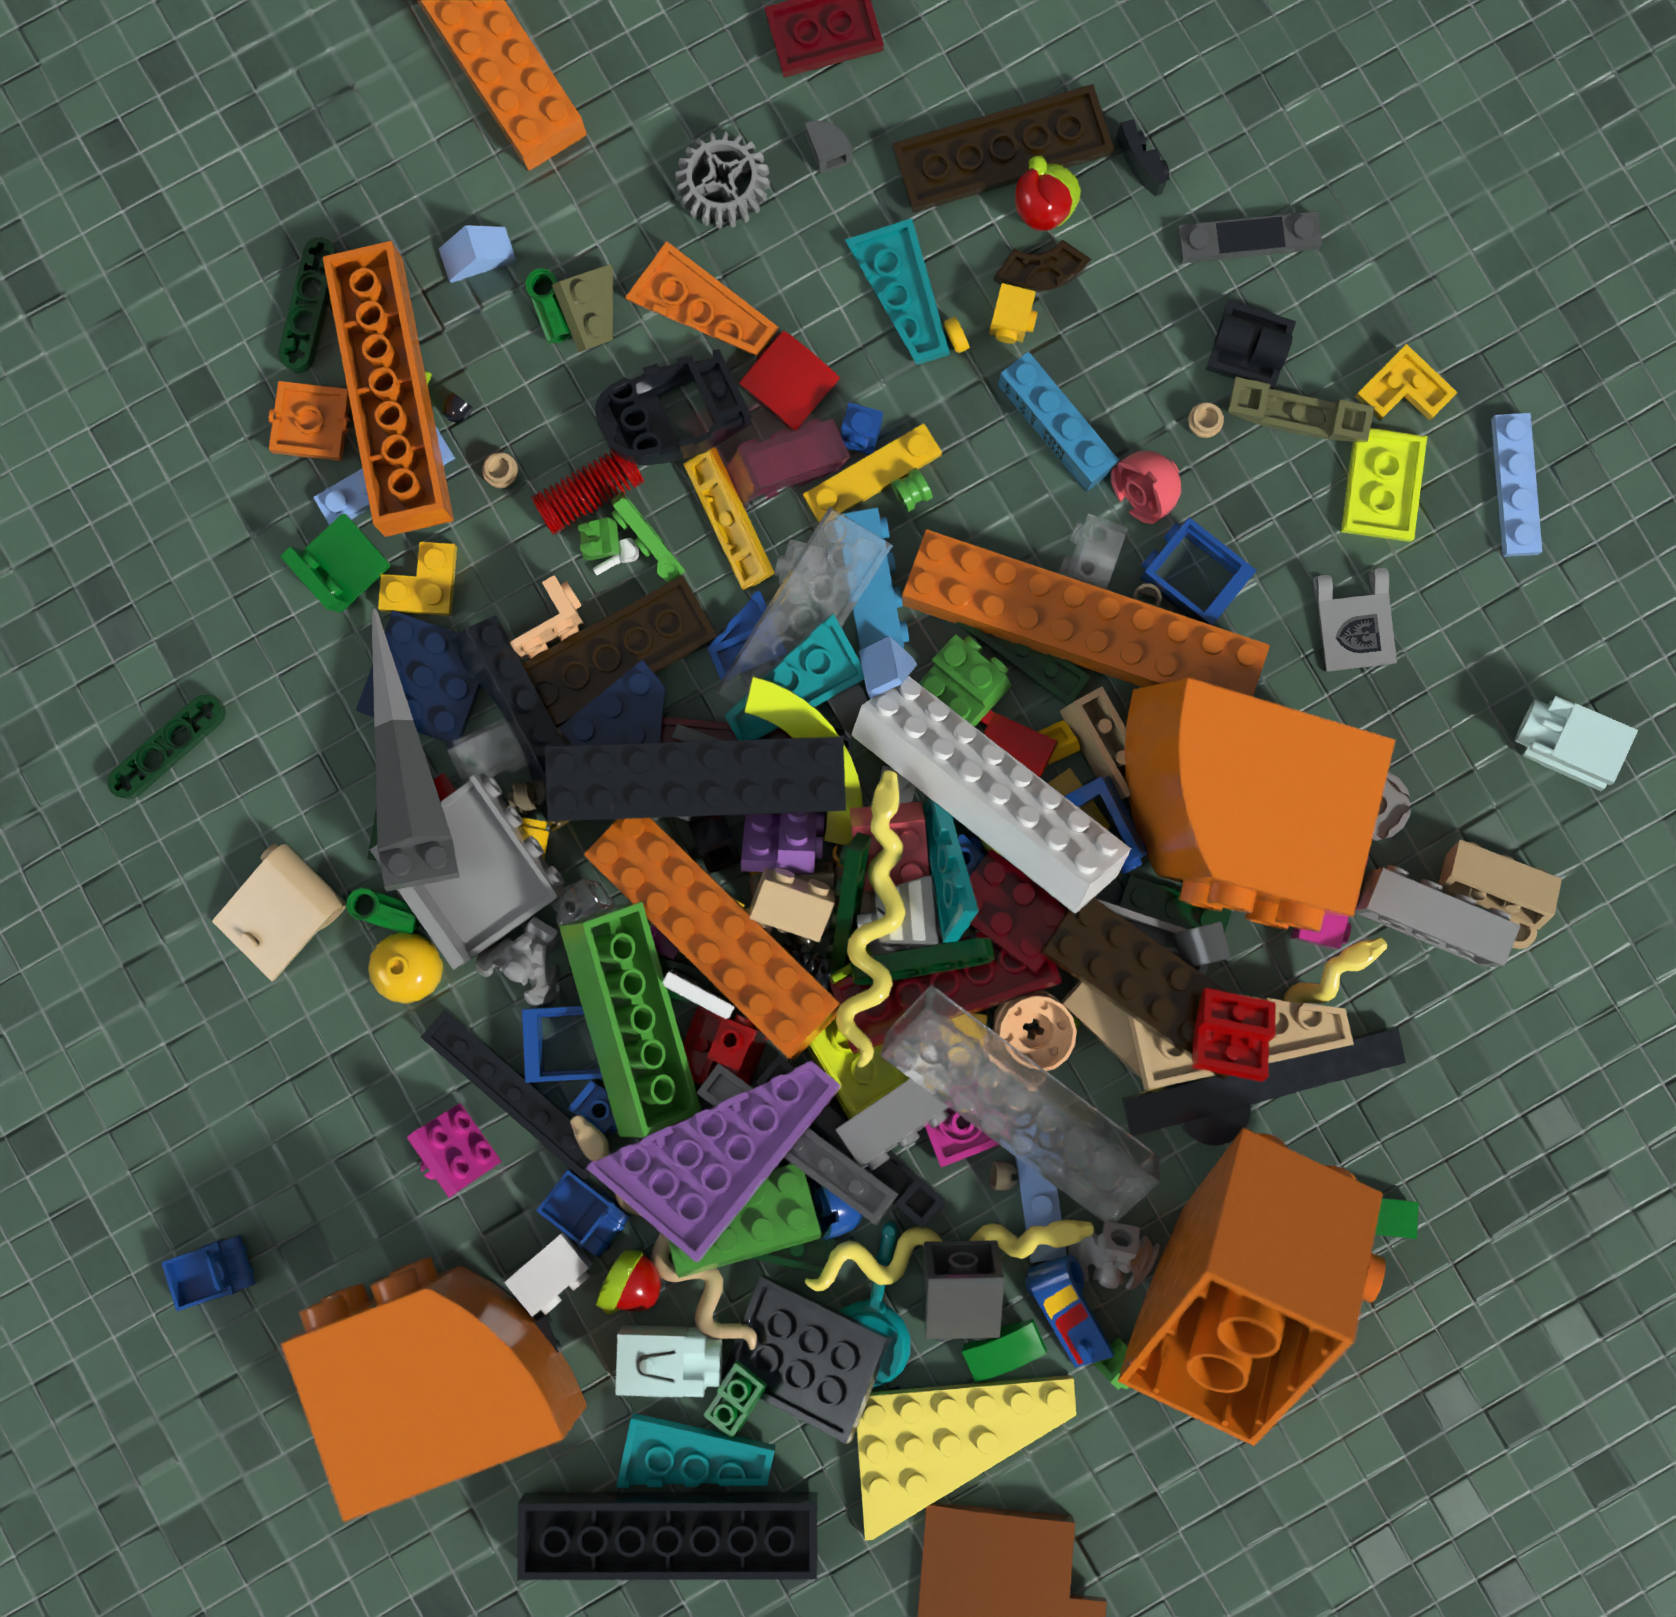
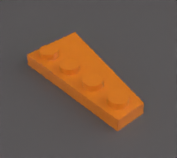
M667 241L625 297L631 303L757 357L779 329L777 325Z

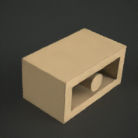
M765 867L750 905V919L820 942L835 904L834 891L830 890V887L821 881L811 879L807 882L795 878V875L786 869L777 867L772 870Z

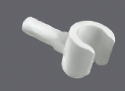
M632 538L620 540V554L613 555L593 568L597 576L616 564L637 560L639 550Z

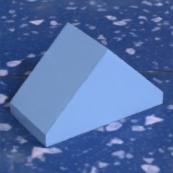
M465 225L439 248L450 283L517 262L505 227Z
M890 636L859 651L866 689L870 699L901 685L917 666L914 658Z

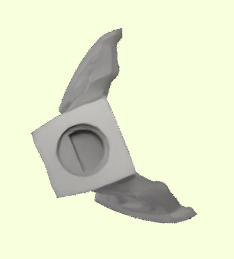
M533 916L526 925L525 933L518 939L512 941L508 937L490 949L482 951L476 959V970L480 975L489 977L492 975L495 967L501 966L498 970L502 971L508 979L522 983L524 986L529 980L532 988L524 992L526 1002L538 1008L548 1007L560 996V992L555 990L557 978L556 965L548 962L549 952H553L558 945L559 931Z
M1105 1221L1102 1234L1097 1236L1094 1232L1092 1236L1069 1245L1068 1255L1072 1254L1079 1261L1084 1274V1282L1089 1281V1264H1094L1096 1269L1093 1274V1280H1098L1101 1286L1111 1289L1118 1288L1119 1284L1123 1286L1124 1273H1129L1126 1289L1133 1290L1151 1271L1158 1256L1159 1243L1153 1246L1147 1236H1143L1139 1241L1140 1227Z

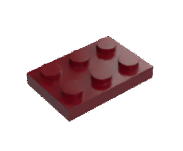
M789 0L764 7L783 78L884 51V43L871 0Z
M991 849L969 877L978 907V913L971 921L970 926L984 937L991 939L995 945L1036 974L1048 959L1040 951L1068 908L1020 869Z

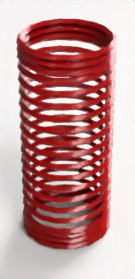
M610 450V456L604 453L605 460L599 456V462L593 459L594 466L588 462L589 470L586 466L582 465L584 474L580 469H577L578 477L574 472H571L572 479L568 475L565 476L567 483L564 479L560 478L562 487L555 481L554 484L557 491L552 485H549L552 495L544 488L543 491L547 499L541 491H538L537 494L534 493V496L531 495V499L552 535H555L559 531L561 532L562 529L565 530L566 527L563 520L568 526H571L568 516L573 523H576L577 520L573 512L579 520H582L578 508L587 517L588 514L583 504L589 513H593L588 500L594 509L598 510L593 496L599 505L604 507L598 492L606 504H609L603 488L611 500L615 497L608 484L616 496L620 494L613 480L620 491L626 494L618 476L627 490L631 491V487L623 472L634 488L641 485V483L644 484L645 481L636 464L622 459Z

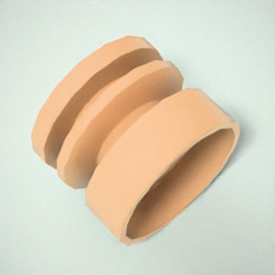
M1044 989L999 1004L993 1015L992 1029L997 1044L1012 1064L1025 1071L1042 1073L1056 1069L1068 1059L1075 1047L1077 1030L1073 1016L1053 994ZM1034 1018L1039 1027L1038 1029H1031L1028 1034V1031L1023 1026L1025 1023L1031 1024Z

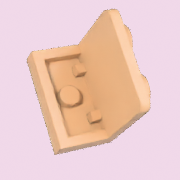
M555 575L542 583L560 614L510 642L513 650L522 659L527 657L532 659L548 650V645L560 639L562 642L579 633V628L585 625L576 610L582 606L567 581L561 584Z

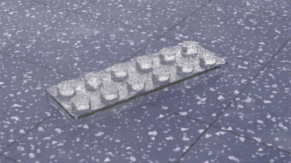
M829 507L717 687V694L733 703L739 701L749 691L752 676L763 678L831 613L835 615L842 627L892 548L891 543L832 507Z

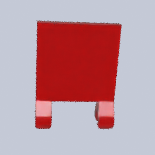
M990 710L979 722L987 726L983 734L1041 778L1058 745V741Z

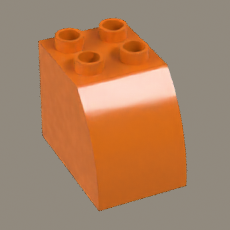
M1191 678L1133 689L1125 737L1126 784L1130 791V796L1128 797L1136 829L1149 852L1147 857L1154 872L1158 877L1182 883L1178 900L1180 902L1215 911H1222V908L1245 912L1246 920L1270 927L1288 929L1291 926L1320 932L1324 915L1353 917L1395 740Z
M1243 1128L1184 1205L1145 1296L1125 1354L1118 1382L1255 1446L1354 1342L1383 1193L1358 1182L1351 1172L1342 1167L1324 1166L1288 1149L1287 1145L1276 1136L1266 1133H1254Z
M432 1256L398 1268L390 1272V1276L370 1284L374 1295L373 1299L369 1300L364 1284L361 1282L320 1299L321 1302L299 1311L304 1330L282 1342L281 1345L343 1522L561 1441L586 1409L587 1404L581 1389L561 1351L559 1353L556 1352L552 1344L534 1323L536 1319L517 1300L493 1282L462 1266H457L438 1274Z

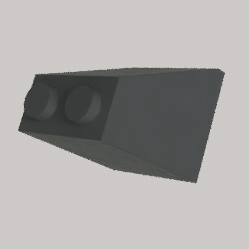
M998 1241L924 1242V1326L926 1339L949 1341L951 1339L972 1338L982 1341L988 1338H1000L1004 1274Z

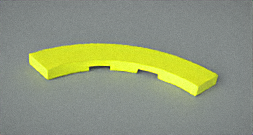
M752 676L744 709L745 713L758 716L775 724L793 738L839 737L825 717L803 698L772 681ZM845 745L846 811H826V824L823 835L824 841L841 845L845 843L850 844L852 841L849 808L863 807L858 775Z

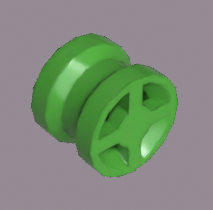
M916 467L911 469L905 478H896L891 481L893 491L906 512L912 511L918 502H927L933 498L926 480Z

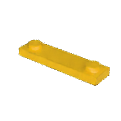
M923 423L805 492L803 498L820 526H823L835 519L836 515L849 511L891 486L892 480L896 478L903 479L908 476L911 469L915 467L920 469L941 457L942 451Z
M716 447L706 453L696 455L685 462L683 465L741 589L749 590L774 575L775 572Z

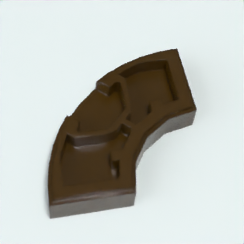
M1061 240L1053 249L1041 254H1026L1013 249L994 276L993 281L1000 285L1004 283L1036 292H1045L1064 286L1074 280L1087 268L1091 258L1064 240Z

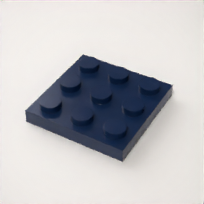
M392 611L384 633L418 733L459 747L481 687L466 672L451 643L460 633ZM373 665L356 711L374 717Z

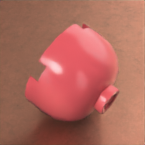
M1150 450L1137 451L1122 459L1112 469L1111 484L1116 497L1120 502L1126 497L1135 508L1128 512L1139 521L1148 524L1156 523L1169 514L1176 506L1181 495L1179 470L1172 460L1162 454Z

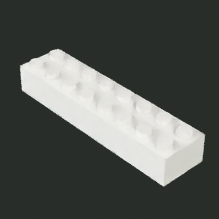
M910 676L901 685L873 697L861 706L851 736L1072 912H1078L1117 877L1131 850L1130 847Z

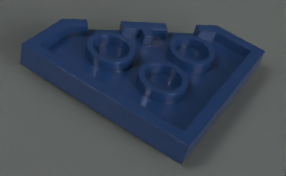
M641 660L560 726L559 729L573 746L661 743L666 688L646 663Z

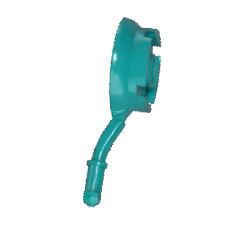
M893 1222L885 1223L881 1229L882 1235L876 1259L883 1266H888L893 1259L895 1239L898 1236L897 1226ZM873 1282L870 1299L845 1306L840 1312L892 1337L873 1385L874 1388L892 1382L905 1369L911 1354V1336L904 1320L892 1308L886 1306V1303L882 1302L886 1285H878Z

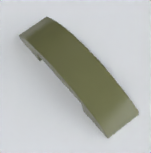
M1239 377L1234 379L1228 408L1229 414L1269 428L1316 438L1365 443L1369 438L1374 406L1341 399L1334 403L1270 389V384Z

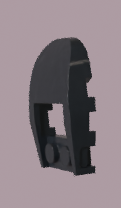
M712 350V358L694 362L690 355L677 358L676 364L660 368L656 363L643 368L644 374L632 380L625 377L608 386L597 399L595 415L603 437L611 450L622 459L633 464H663L706 453L751 425L750 411L720 350ZM693 381L714 425L709 427V432L693 440L692 437L678 441L657 395L674 390Z

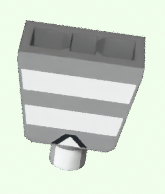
M931 875L896 885L895 887L904 904L905 917L898 929L879 938L881 945L887 951L901 952L944 944L933 877ZM877 894L875 895L876 912L858 914V928L880 919L886 914L885 906Z

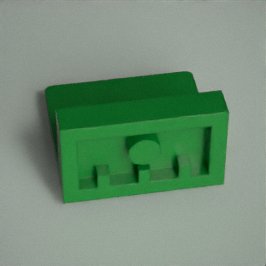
M341 514L304 550L290 546L280 555L327 610L342 613L391 567L390 562L347 514Z

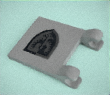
M1377 568L1369 572V583L1373 595L1333 599L1332 577L1330 575H1320L1313 579L1325 672L1397 663L1389 598V572L1387 568Z

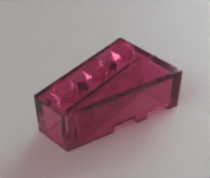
M814 419L803 424L799 430L789 432L788 429H783L772 434L769 440L758 443L756 439L741 444L737 447L738 451L726 467V470L746 510L750 500L766 494L769 500L779 496L777 492L779 489L797 483L800 487L840 470L850 458V455L834 419L821 422L820 419Z

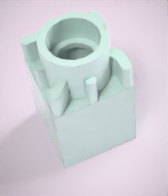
M1555 696L1553 701L1550 700L1549 704L1534 699L1517 731L1515 742L1526 746L1522 754L1523 757L1602 791L1606 788L1607 784L1612 785L1615 782L1638 730L1581 705Z
M623 1325L617 1335L615 1395L704 1397V1391L707 1386L720 1387L722 1339L708 1338L697 1327Z

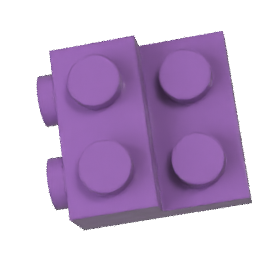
M817 812L781 813V815L745 814L741 871L763 872L765 867L772 870L778 867L792 873L814 874L815 859H822L823 837H816V835H823L824 814H817Z

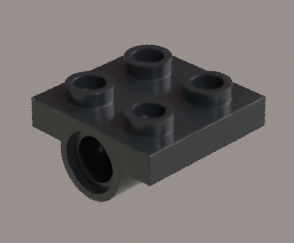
M1228 300L1206 370L1233 379L1239 377L1270 384V389H1274L1292 344V333L1296 321Z

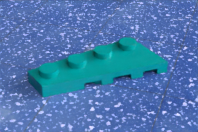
M912 218L846 239L848 247L915 363L919 365L951 355Z
M831 613L762 679L772 681L791 690L815 707L862 681L864 675L861 662L835 615ZM747 692L724 716L738 740H757L775 730L778 726L763 718L744 712L748 696Z
M928 798L923 807L942 939L943 942H957L978 913V907L953 823V816L931 798Z
M633 1413L616 1488H629L630 1485L647 1484V1487H663V1484H684V1487H699L700 1484L718 1483L719 1486H767L776 1445L734 1436L731 1439L725 1433Z

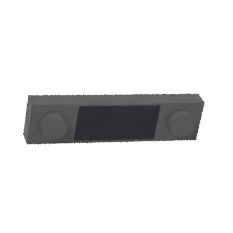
M1318 211L1179 225L1177 229L1181 264L1320 250L1323 245Z

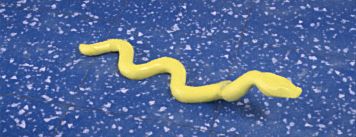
M886 770L883 773L872 801L871 833L884 849L875 856L868 868V880L875 893L883 902L886 914L882 918L856 929L848 939L847 946L849 959L856 967L873 979V985L869 990L845 1000L840 1004L836 1012V1024L839 1031L861 1053L858 1061L859 1067L868 1064L873 1058L874 1049L869 1038L854 1023V1016L858 1012L874 1007L884 1001L889 996L892 987V977L889 970L866 952V945L875 939L894 932L903 923L905 917L902 898L889 876L890 870L900 861L903 852V843L889 826L890 819L899 808L897 774L891 770Z
M1378 937L1372 940L1360 941L1345 948L1338 956L1332 957L1325 963L1320 984L1299 982L1292 985L1286 991L1282 1001L1325 1004L1336 997L1340 986L1341 974L1345 971H1361L1369 966L1387 949L1386 941L1382 937ZM1163 1086V1087H1158V1088H1154V1089H1149V1090L1144 1091V1092H1141V1093H1145V1092H1149V1091H1152V1090L1164 1088L1165 1086Z
M1058 1220L1051 1222L1047 1226H1031L1018 1238L1003 1225L991 1223L983 1225L969 1241L997 1240L998 1247L1006 1254L1023 1259L1031 1255L1040 1244L1049 1245L1053 1248H1062L1078 1243L1084 1238L1092 1236L1094 1234V1227L1088 1221ZM920 1226L909 1228L900 1236L893 1259L888 1266L879 1264L867 1248L859 1242L846 1241L831 1251L820 1277L817 1279L806 1278L805 1284L814 1291L825 1290L834 1282L844 1261L852 1259L869 1280L878 1285H891L903 1276L914 1247L917 1245L924 1246V1242H939L943 1240L930 1228L924 1227L922 1229Z

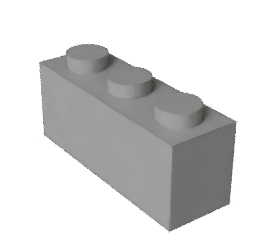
M927 1067L838 1127L836 1132L858 1165L863 1169L869 1166L873 1170L889 1159L888 1151L897 1145L904 1149L919 1139L920 1136L917 1132L929 1124L933 1129L950 1117L947 1111L952 1108V1103Z

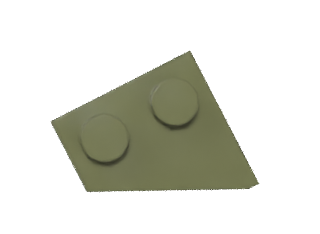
M611 264L552 284L578 353L613 340V268Z

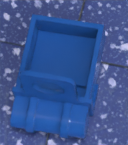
M570 1168L536 1210L578 1243L580 1248H586L597 1257H600L605 1250L609 1249L610 1243L619 1231L626 1227L625 1224L631 1217L628 1212H625L620 1206L616 1205L617 1201L601 1188L598 1190L587 1180H583Z
M241 1235L203 1245L200 1249L161 1262L176 1312L215 1298L235 1294L241 1289L256 1284L253 1275L255 1272L253 1267L251 1268L246 1253L247 1247L243 1244Z

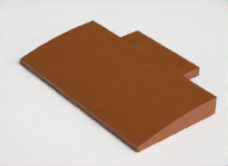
M932 1503L926 1507L917 1617H1106L1107 1601L1105 1597L1070 1594L1075 1521L1072 1515Z

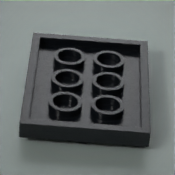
M767 1275L760 1276L742 1324L750 1326L756 1332L757 1344L755 1349L750 1350L745 1339L736 1338L721 1379L724 1380L734 1364L739 1361L767 1384L759 1399L846 1444L852 1442L892 1337Z

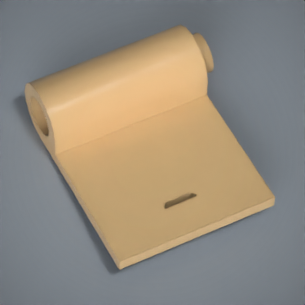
M275 843L263 852L260 857L263 862L212 920L271 981L276 980L319 930L331 924L344 911L347 904L287 843L280 846Z

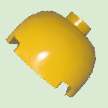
M395 933L389 935L376 945L370 955L368 972L371 983L379 994L390 1001L408 1004L422 1000L433 993L441 981L443 963L436 949L437 947L422 934Z

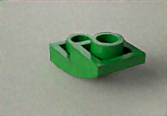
M1382 1198L1375 1235L1417 1239L1419 1202Z
M1029 1319L1000 1327V1338H988L987 1340L965 1343L961 1352L975 1382H979L1019 1368L1046 1354L1047 1348L1034 1319Z
M737 1361L716 1391L718 1394L703 1416L732 1439L738 1434L767 1384Z

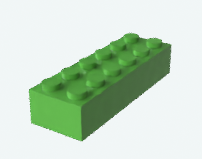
M643 902L616 905L560 925L559 928L619 1137L644 1138L701 1112L667 987L663 986L664 976Z

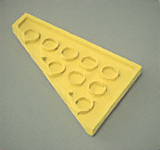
M1072 1375L871 1392L857 1427L865 1541L877 1538L1075 1417L1076 1402L1074 1378Z

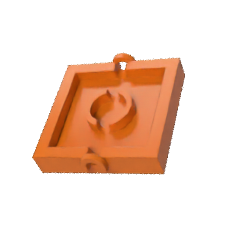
M278 381L275 407L269 411V422L272 424L269 451L274 454L342 461L346 432L348 433L347 422H350L348 418L350 407L348 389Z

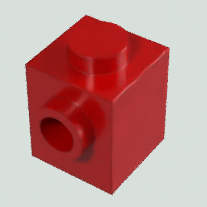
M738 1014L735 1020L722 1017L707 1059L740 1072L751 1073L765 1035L756 1029L755 1025L747 1017Z

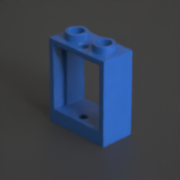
M1189 517L1182 526L1175 522L1163 537L1168 542L1160 553L1154 549L1141 566L1146 571L1140 579L1144 583L1155 585L1160 590L1162 597L1187 617L1213 625L1257 570ZM1184 537L1233 574L1205 611H1202L1156 574Z
M1101 776L1064 797L1080 808L1102 796L1123 840L1131 848L1121 868L1122 873L1125 874L1141 866L1140 858L1149 854L1110 776Z
M582 1006L522 1009L525 1083L602 1078L600 1068L544 1071L542 1017L584 1015Z

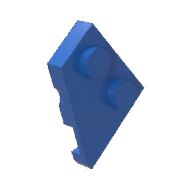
M760 590L751 596L750 601L738 615L736 614L727 624V628L707 648L722 683L787 655Z

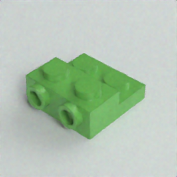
M955 634L932 659L934 666L918 683L975 727L1012 687L1006 675L1009 670L996 657L993 656L989 661L980 654L983 651L982 647L970 636L962 640Z

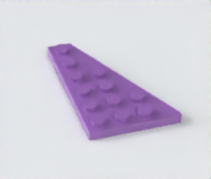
M810 1061L795 1068L794 1071L771 1079L770 1082L750 1091L740 1093L709 1110H703L695 1114L694 1117L674 1126L666 1127L596 1162L593 1161L586 1169L692 1260L699 1263L839 1090L841 1085Z

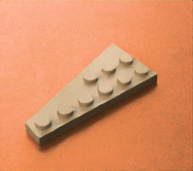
M1258 998L1276 1002L1275 1037L1269 1042V1063L1354 1045L1345 1008ZM1128 1015L1144 1090L1214 1075L1210 1071L1192 1068V1059Z

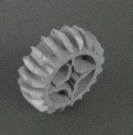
M726 131L722 135V140H716V135L711 132L709 134L710 142L705 143L698 137L696 140L698 149L687 146L685 152L688 158L679 159L678 165L681 170L676 171L675 178L680 184L676 186L677 195L683 196L681 199L683 208L691 207L690 215L692 218L695 219L702 215V223L705 226L712 219H715L716 227L719 229L722 228L724 220H729V225L734 228L736 226V218L740 217L742 221L747 223L749 221L748 210L758 214L760 206L757 202H766L767 193L764 190L770 188V180L766 178L769 174L768 165L762 164L764 155L761 152L754 153L755 144L752 141L743 146V137L740 134L735 137L734 141H730L729 133ZM719 158H728L734 161L723 162ZM706 164L709 174L702 179V184L695 187L696 176ZM716 172L719 177H725V180L728 178L729 188L726 183L721 184L720 181L717 183ZM750 173V184L744 194L739 197L737 185L743 182V177ZM715 198L724 199L726 203H717L711 200Z

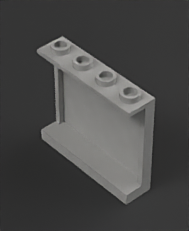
M484 773L472 775L469 778V782L440 802L453 839L460 878L397 889L453 970L470 961L567 892L562 886L564 879L560 872L554 866L549 867L542 857L544 852L539 842L533 836L528 837L521 827L523 821L519 813L512 806L507 807L500 797L502 791L498 783L491 776H486ZM376 845L370 851L380 864L378 845Z

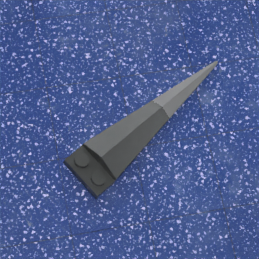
M373 608L372 646L377 845L384 887L386 891L460 878L453 839L378 611Z

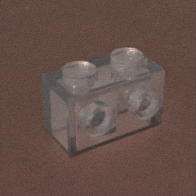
M1088 513L1083 523L1076 522L1070 542L1076 543L1072 556L1065 554L1058 574L1107 590L1129 527Z
M502 717L446 744L447 751L464 785L475 774L484 773L486 776H491L494 779L493 776L505 770L510 774L527 765L522 748L506 717Z

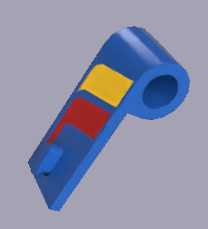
M1071 1254L1031 1266L1025 1278L1027 1291L1037 1300L1074 1367L1077 1368L1114 1357L1115 1351L1082 1295L1084 1274L1076 1257Z

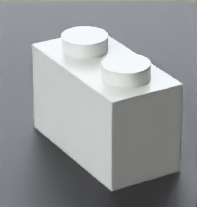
M562 1232L504 1283L531 1316H534L539 1310L546 1315L562 1301L558 1296L559 1293L568 1286L574 1291L590 1277L586 1270L593 1263L577 1243Z

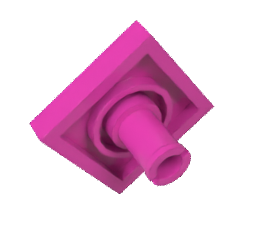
M982 1072L941 1087L952 1103V1108L947 1111L950 1117L933 1129L929 1124L925 1126L940 1167L1009 1141Z
M461 1103L415 1130L407 1137L422 1159L420 1163L421 1172L428 1168L430 1171L424 1176L428 1179H436L449 1198L502 1162Z

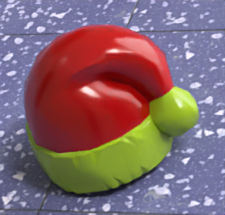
M1041 155L1033 156L1029 160V170L1019 178L1015 188V204L1020 218L1029 228L1036 231H1049L1062 225L1071 217L1079 204L1081 189L1078 180L1071 171L1062 165L1047 163Z
M627 1249L623 1251L604 1279L595 1305L602 1308L604 1313L610 1315L615 1314L619 1310L645 1311L653 1307L659 1298L661 1281L659 1272L651 1259L639 1250Z

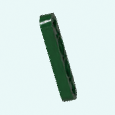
M323 237L311 239L304 247L279 346L278 356L280 361L293 373H303L312 367L330 298L323 257L319 268L325 275L317 272L318 261L314 257V253H321L322 248L325 249L328 255L338 252L334 245ZM317 280L321 282L322 290L317 296L308 297L304 294V287L309 281ZM302 314H310L314 318L312 327L305 331L297 329V318ZM293 335L301 339L299 350L304 354V357L297 358L295 363L289 357L290 353H296L299 344L295 338H292Z
M206 694L194 698L109 774L107 783L110 792L116 797L124 799H135L223 722L226 715L224 704L219 699ZM204 704L208 706L214 705L211 710L214 716L211 719L202 717L196 722L197 725L201 726L199 731L193 723L187 721L189 716L197 720L203 715L204 712L201 707ZM184 725L189 730V739L182 745H176L172 740V732L176 727ZM152 749H157L162 754V762L155 769H150L145 764V756ZM134 764H136L139 770L147 774L145 778L137 774L131 779V790L120 789L123 784L120 778L123 775L132 777L138 772L137 769L133 768Z
M975 938L872 956V958L889 970L892 981L990 963L995 958L992 940L988 938ZM851 963L853 983L858 985L873 984V979L867 973Z

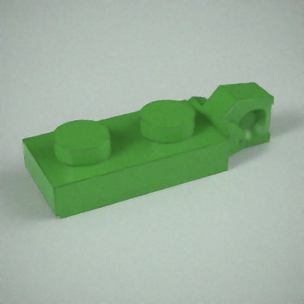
M620 493L613 498L612 504L615 510L611 514L624 530L629 526L638 536L634 542L646 557L651 554L657 559L656 573L667 583L685 572V568L625 493Z

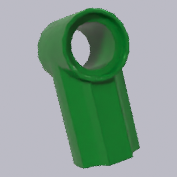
M535 269L527 276L525 284L548 344L569 340L572 335L553 287L546 295L541 296L535 293L538 284L542 282L554 284L558 281L555 275L548 269Z
M366 888L354 890L347 898V910L357 920H363L398 933L414 934L419 928L420 921L406 901ZM369 895L374 901V908L369 914L364 915L360 911L359 903L364 896Z

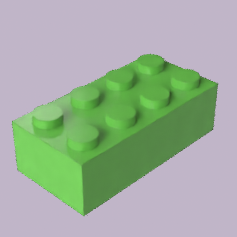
M791 1164L776 1168L771 1172L699 1263L692 1260L669 1239L668 1242L678 1278L820 1239L821 1231L805 1173Z

